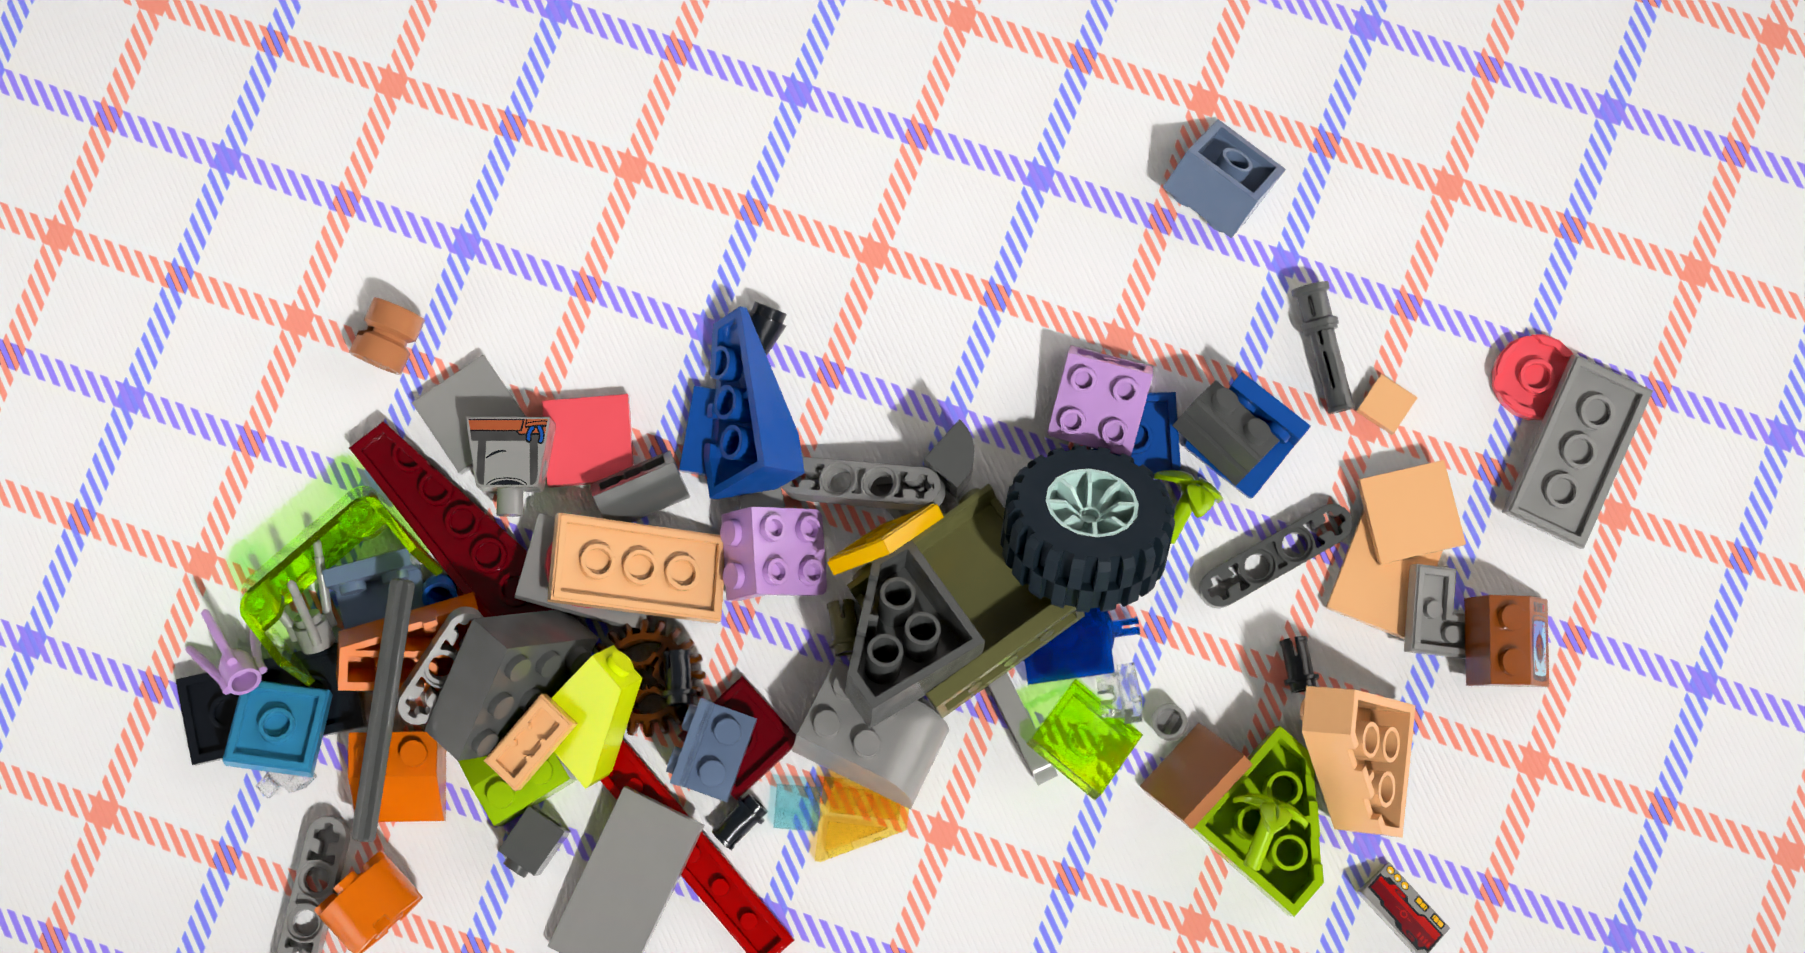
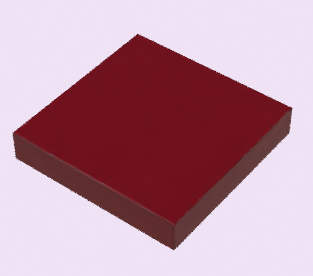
M743 676L713 702L758 719L731 795L736 800L742 797L793 749L796 734ZM683 730L677 736L684 742L688 732Z

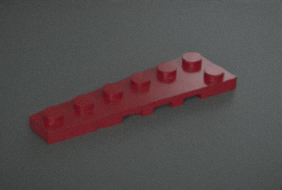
M384 421L349 447L464 595L474 592L478 611L483 617L556 610L514 598L528 551Z

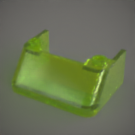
M358 486L346 493L244 581L240 590V614L243 620L278 666L308 687L315 680L273 625L281 618L285 606L293 600L287 583L290 580L295 581L299 591L302 593L317 580L313 549L315 542L321 541L326 569H329L361 541L373 539L389 527L409 553L436 577L443 572L441 567L384 497L369 486Z

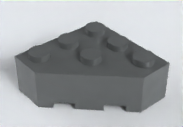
M912 539L891 554L873 560L845 689L846 696L869 729L925 696L926 693L980 656L985 645V640Z
M559 610L473 618L425 727V731L457 761L488 756L541 694H547L552 698L592 656L591 654L599 637L573 615Z

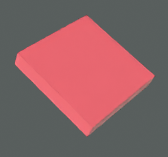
M628 394L542 401L543 417H550L556 423L547 472V486L549 488L590 485L634 466L630 396Z

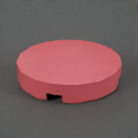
M1544 334L1524 336L1510 342L1496 357L1491 372L1492 389L1499 403L1514 416L1528 421L1543 420L1571 355H1573L1572 351L1561 341Z

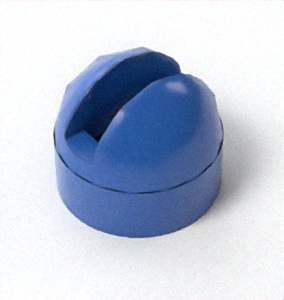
M442 573L432 574L423 584L422 601L425 606L457 597V586L449 575Z

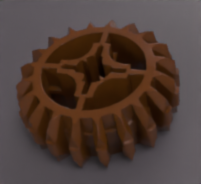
M647 619L640 621L639 633H635L632 627L626 623L623 625V630L626 634V637L623 639L615 631L611 630L608 633V637L622 653L641 643L661 644L656 653L653 652L647 660L642 662L631 661L633 666L639 671L643 668L648 672V667H654L652 676L664 688L665 678L662 652L679 649L691 650L695 645L692 639H687L680 645L677 644L682 635V630L678 627H675L668 637L664 636L666 622L662 620L658 621L654 632H650V623ZM598 643L596 646L599 652L608 648L601 643ZM701 654L690 656L692 685L693 680L706 679V672L700 670L692 671V666L703 661ZM646 685L645 690L639 688L629 718L627 734L635 736L639 724H643L645 737H653L655 723L659 724L663 734H668L671 730L667 719L672 717L678 725L682 726L684 717L679 711L682 707L688 710L690 705L679 707L667 706L652 714L633 713L637 704H641L647 696L651 694L661 695V692H663L656 686L651 688ZM692 686V689L697 691L695 696H704L705 691L703 689Z

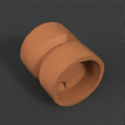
M374 297L364 317V321L368 325L367 330L358 331L349 353L382 370L401 375L410 356V352L406 348L407 343L416 342L425 320L399 305Z

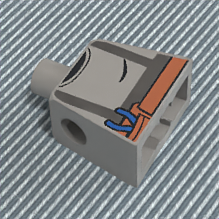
M467 417L466 424L477 488L482 492H497V516H523V492H543L545 488L556 423L550 417Z

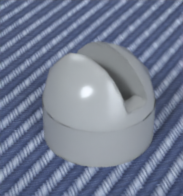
M1164 704L1158 707L1152 715L1151 723L1153 730L1160 738L1174 741L1185 734L1188 727V719L1184 711L1177 705ZM1173 714L1178 715L1179 718L1170 734L1164 733Z

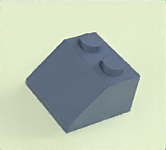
M1218 119L1187 150L1163 188L1171 193L1179 204L1190 207L1205 218L1214 230L1225 233L1232 238L1246 223L1286 169Z

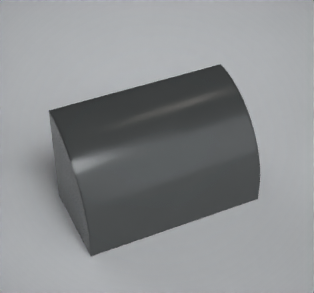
M959 419L924 458V467L932 469L937 473L945 489L956 499L967 487L973 471L974 443L966 425Z
M670 450L590 484L593 498L603 519L630 523L691 497Z

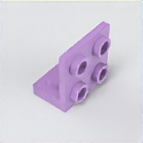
M1070 345L1047 432L1048 435L1096 449L1098 447L1108 448L1111 453L1119 455L1123 453L1130 456L1152 381L1153 366Z

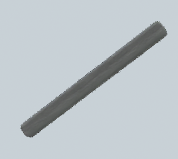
M392 578L389 586L351 834L352 839L360 842H373L376 839L415 587L414 582L409 579Z

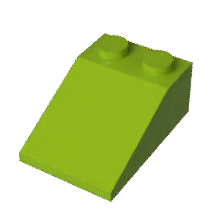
M554 752L519 791L513 790L484 762L487 756L458 761L493 826L507 824L523 814L528 806L534 807L577 781L576 777Z

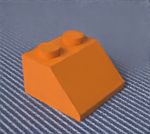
M426 731L392 732L378 822L446 821V750ZM350 732L348 736V780L354 811L367 732Z

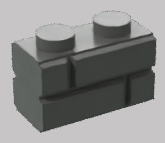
M1217 380L1199 395L1172 425L1235 486L1280 441L1263 420L1256 418L1239 402L1238 397L1233 391L1225 388Z

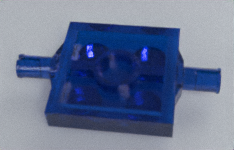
M1090 608L1088 613L1084 612L1085 616L1023 660L1027 686L1114 674L1115 669L1112 655L1114 638L1140 635L1139 626L1122 628L1138 625V617L1112 620L1108 611L1100 612L1099 608Z

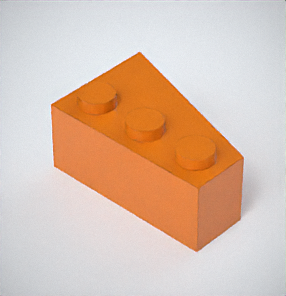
M474 592L411 610L399 689L448 615L459 607H472L478 610ZM385 618L338 631L336 664L338 691L374 690ZM472 620L466 625L460 623L456 625L459 637L453 647L457 651L460 649L458 643L467 633ZM447 640L444 641V643L451 645ZM446 655L436 656L431 660L429 670L436 676L448 675L454 660ZM421 677L419 680H423L425 686L423 691H427L431 685Z

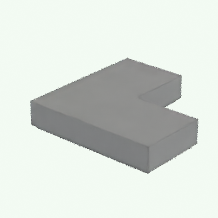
M1423 564L1410 565L1404 652L1465 659V614L1454 613L1456 569Z

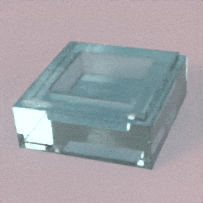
M777 784L773 828L818 831L821 787Z

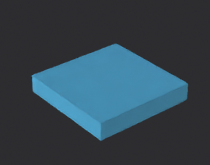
M261 681L259 686L253 691L239 695L222 760L225 766L313 778L333 695L331 690Z

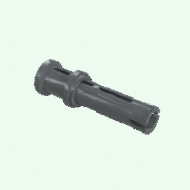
M1321 281L1295 288L1291 293L1293 298L1298 299L1304 322L1300 326L1301 331L1305 336H1309L1328 406V414H1335L1356 407L1352 400L1335 334L1339 320L1337 316L1332 314L1327 295V290L1330 288L1329 282Z

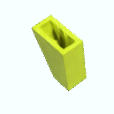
M614 645L592 655L551 698L578 723L554 753L585 789L604 779L612 772L642 681V677L634 669L630 658L620 652Z

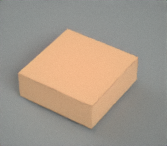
M1381 374L1356 412L1393 435L1418 397Z

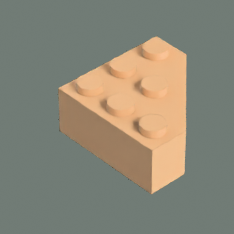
M1306 686L1305 698L1300 706L1302 734L1334 829L1355 833L1403 837L1416 705L1355 689Z

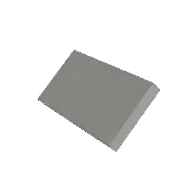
M1577 354L1571 355L1502 513L1572 546L1584 549L1653 390Z
M628 786L623 787L547 947L559 953H644L705 825Z

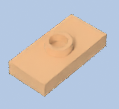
M541 694L486 757L484 762L513 790L519 791L578 723L547 694Z

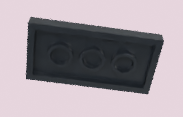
M337 643L315 654H304L302 651L263 659L267 672L261 674V681L331 690L333 696L323 737L368 727L361 691H338L336 677ZM207 672L176 679L192 765L197 766L223 760L239 695L232 693L223 694L219 684Z

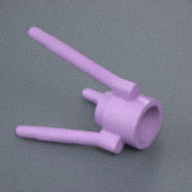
M204 609L201 615L222 653L219 670L193 646H187L186 652L219 684L223 694L243 695L253 691L261 682V674L267 672V667L262 659L257 619L250 617L248 620L251 656V654L242 649H231L210 611Z

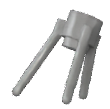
M319 539L313 541V549L322 606L321 614L319 609L308 610L296 582L290 580L287 586L299 613L294 618V624L266 584L260 583L258 585V590L286 628L291 642L298 641L304 654H315L324 651L336 641L331 628L337 625V621L332 611L329 589L325 586L322 570H325L326 566L322 543Z

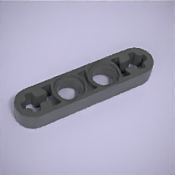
M1338 504L1325 505L1210 570L1199 584L1201 599L1212 608L1221 609L1227 607L1343 541L1352 530L1353 520L1346 508ZM1328 513L1331 518L1339 516L1342 520V524L1338 526L1340 534L1335 535L1334 532L1327 531L1316 539L1322 543V546L1317 548L1313 535L1303 525L1309 522L1313 531L1326 521L1323 514ZM1298 534L1305 540L1306 551L1304 555L1292 558L1284 552L1282 541L1286 535ZM1260 555L1266 559L1269 571L1264 578L1254 579L1246 573L1245 562L1249 556ZM1235 565L1239 579L1248 588L1242 591L1238 582L1226 590L1227 599L1223 600L1219 595L1212 597L1208 592L1213 586L1211 578L1216 577L1219 582L1229 579L1234 573L1228 568Z

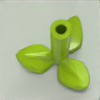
M1164 470L1154 474V479L1177 483L1182 490V495L1174 508L1175 526L1171 544L1176 543L1192 511L1197 518L1202 517L1211 509L1214 502L1220 503L1224 499L1211 483L1201 477L1198 480H1194V477L1185 471Z
M1248 793L1233 798V803L1244 802L1260 808L1261 819L1243 862L1250 869L1257 871L1261 869L1274 834L1287 826L1291 819L1299 823L1304 830L1308 826L1309 822L1295 807L1284 801H1274L1268 795Z

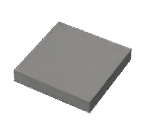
M484 355L411 402L461 475L473 467L466 424L467 417H526Z

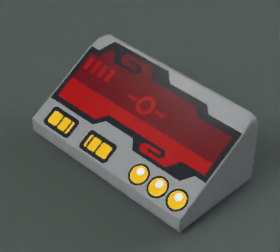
M1390 862L1385 864L1357 891L1361 898L1412 953H1429L1450 929L1444 920Z

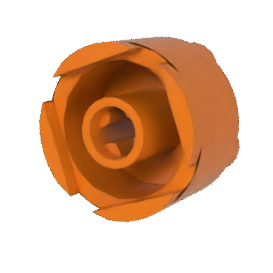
M382 850L377 852L362 866V869L365 871L364 873L357 874L355 871H352L333 888L338 896L335 893L331 894L314 910L326 926L352 953H364L389 932L388 929L398 920L401 921L423 899L418 889Z

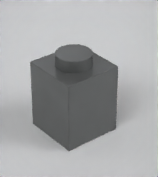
M528 806L498 851L507 857L503 864L523 878L528 873L538 876L542 874L571 831L538 808Z

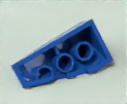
M740 306L713 324L710 376L716 379L714 403L707 404V418L713 419L712 443H705L704 463L709 498L722 499L775 490L805 473L799 433L746 307Z

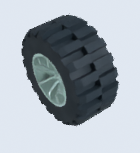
M1086 445L1073 446L1072 450L1064 451L1063 447L1051 450L1046 458L1040 455L1030 461L1027 467L1025 466L1019 470L1013 479V484L1009 486L1000 540L1004 561L1012 569V575L1022 586L1028 584V590L1031 594L1039 599L1043 597L1051 599V604L1063 609L1065 605L1076 607L1077 612L1087 613L1090 611V608H1099L1100 612L1116 609L1117 604L1125 607L1138 601L1139 595L1142 597L1148 594L1155 587L1156 581L1161 579L1165 570L1175 526V509L1173 501L1168 496L1167 489L1159 479L1153 480L1154 474L1144 464L1141 466L1134 464V459L1122 453L1120 456L1111 454L1110 449L1098 447V450H1088Z

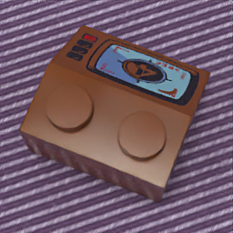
M1484 595L1464 598L1466 686L1549 687L1548 600L1533 596Z

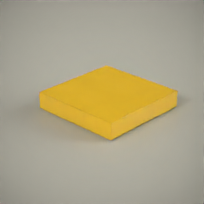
M930 504L880 524L830 557L827 564L833 575H837L889 555L940 521L944 516L938 504Z

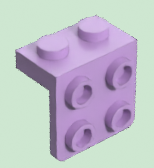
M748 507L721 514L722 526L720 536L723 542L725 567L723 581L726 586L727 601H742L765 595L818 596L826 592L827 579L823 519L819 510Z

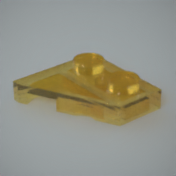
M824 776L815 861L822 862L906 831L909 809L850 779Z

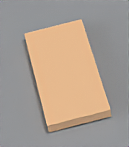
M558 513L555 515L547 602L717 624L721 622L724 590L723 571L725 567L721 536Z

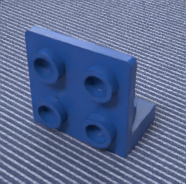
M1241 372L1229 389L1236 394L1239 402L1256 418L1263 420L1269 426L1271 432L1280 441L1236 486L1189 441L1186 442L1185 449L1247 498L1252 499L1311 425Z

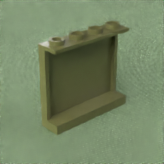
M989 483L981 489L974 488L965 493L960 498L958 506L946 514L942 513L944 518L912 539L985 640L983 653L926 693V697L942 719L1085 616L1084 612H1077L1076 607L1065 605L1063 609L1052 605L1051 599L1046 597L1039 599L1030 593L1028 584L1022 586L1012 575V569L1006 565L1002 556L1003 548L1000 545L1005 508L996 498L994 490ZM872 563L860 568L853 575V581L847 584L861 608L865 599Z

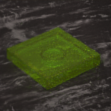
M1075 679L1069 684L1026 744L1095 801L1104 792L1143 734Z

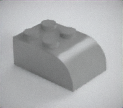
M835 660L796 735L792 751L911 810L949 732L947 723L937 712L917 700L869 729L845 694L849 666Z

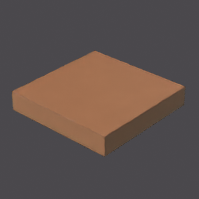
M1198 723L1144 780L1140 787L1148 796L1192 830L1252 766V763L1244 754Z

